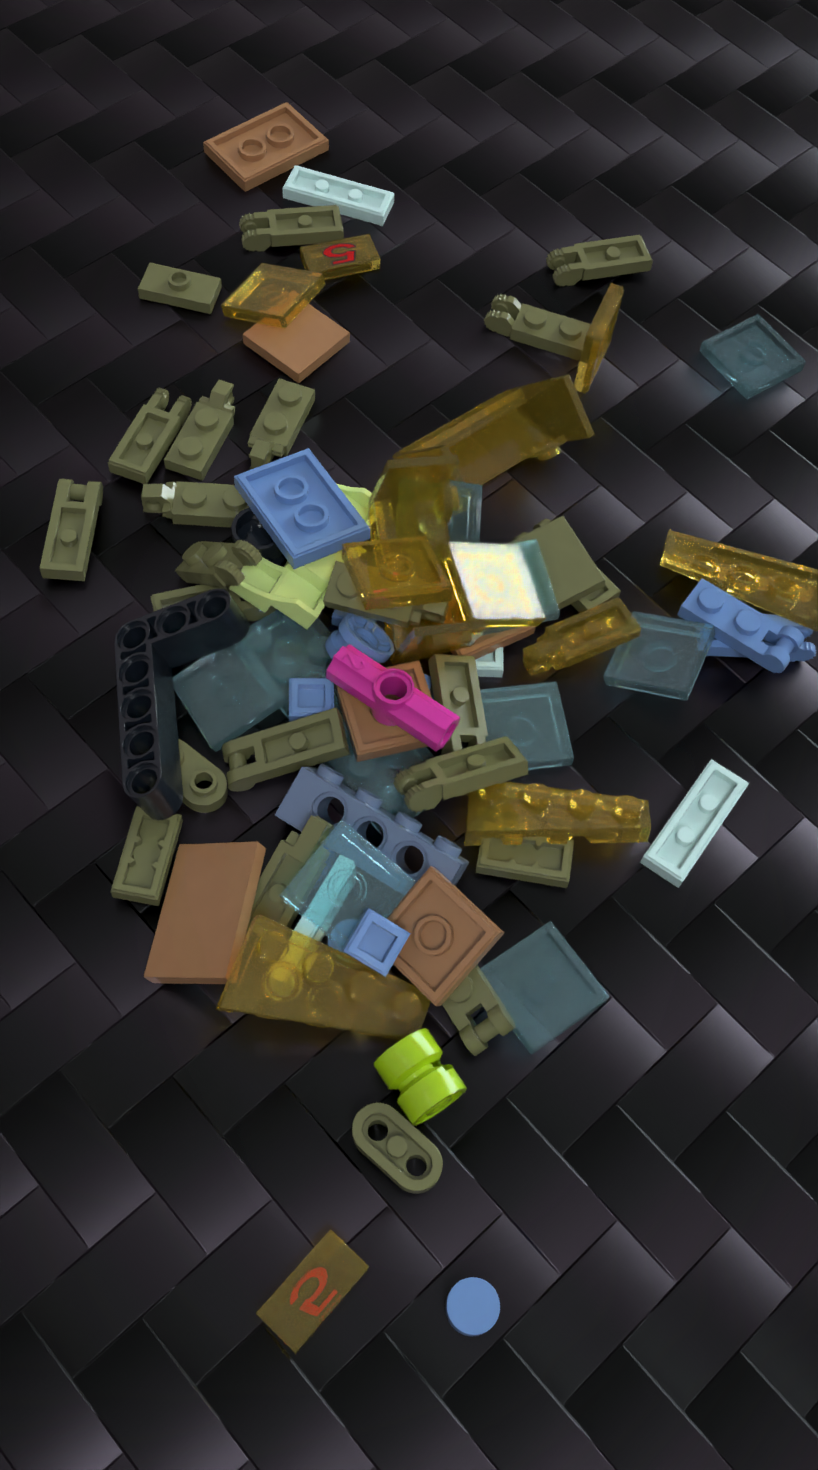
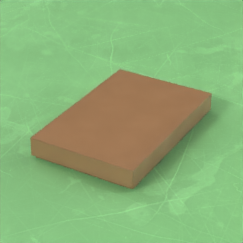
M285 102L204 141L203 146L204 153L246 192L294 168L295 165L298 166L328 151L329 140L288 102Z
M255 841L179 845L144 973L145 979L152 983L168 984L235 983L266 848L262 844Z

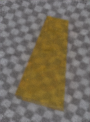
M668 530L660 561L661 566L696 581H700L703 578L734 597L818 632L817 569Z
M505 782L468 793L464 846L481 845L482 838H501L503 845H522L523 837H546L549 844H567V840L572 839L574 836H585L590 843L648 842L651 831L648 800L637 799L629 795H604L592 793L584 789L567 790L552 788L539 783Z
M258 914L253 917L215 1010L232 1013L241 1012L257 1015V1017L284 1019L306 1023V1025L332 1027L350 1030L353 1033L401 1040L422 1028L431 1001L416 986L390 974H387L386 977L381 976L349 955Z

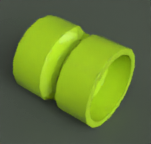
M426 1028L417 1030L401 1039L374 1062V1067L387 1088L399 1090L400 1095L397 1103L413 1126H417L443 1111L467 1089L451 1064H441L440 1058L443 1051Z

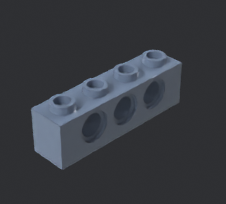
M320 764L318 768L301 767L275 813V816L301 832L311 815L319 816L334 825L324 846L337 855L354 861L355 866L403 896L410 891L430 866L439 870L456 886L469 864V861L459 856L462 852L461 847L438 835L436 840H433L420 832L423 825L419 821L400 811L394 816L380 807L383 803L380 797L361 787L358 788L357 792L342 784L345 778L342 774L324 764ZM334 798L339 799L344 806L343 818L338 823L330 819L327 811L330 801ZM373 821L381 826L384 833L383 841L378 847L372 846L366 839V829ZM410 846L417 847L423 854V866L418 872L412 871L405 864L404 855Z

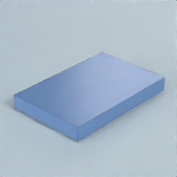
M309 448L234 476L235 488L293 569L370 539V527Z

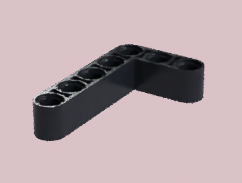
M224 589L209 590L125 623L115 635L114 646L123 789L154 820L168 819L179 810L183 803L172 668L231 647L241 642L249 631L250 623L229 592Z

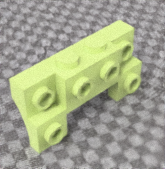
M337 484L371 528L385 502L366 488ZM358 543L296 569H293L288 561L282 567L262 557L257 566H243L241 572L244 573L245 579L239 586L231 585L229 589L264 613L270 606H273L305 629H308L318 618L325 606L323 600L335 562L339 561L356 566L365 553L366 548L361 543Z

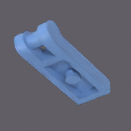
M701 578L683 602L677 614L679 617L773 673H782L790 662V653L798 651L804 642V635L797 628L780 625ZM765 639L775 646H767L762 642Z

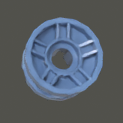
M348 613L339 623V630H334L325 641V648L332 659L342 646L346 647L349 644L379 664L385 663L395 651L392 640L380 626L367 617Z

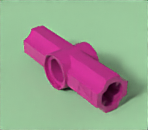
M350 644L339 649L326 669V678L369 706L373 717L379 723L386 726L397 725L436 752L445 746L459 724L460 717L415 688L412 677L407 672L396 668L387 669ZM389 694L396 695L401 699L389 700L384 696Z

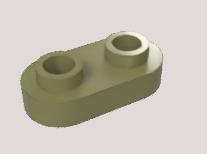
M178 739L183 803L190 809L200 813H209L219 809L225 803L228 796L227 780L224 773L186 742ZM203 780L212 783L206 789H200L196 785Z
M372 1103L363 1107L356 1114L352 1125V1135L356 1147L397 1186L408 1193L420 1194L436 1185L443 1167L440 1151L398 1111L384 1103ZM374 1124H381L387 1129L388 1134L381 1141L372 1140L368 1135L369 1128ZM413 1158L421 1159L425 1163L426 1171L420 1176L411 1175L406 1168L409 1160Z

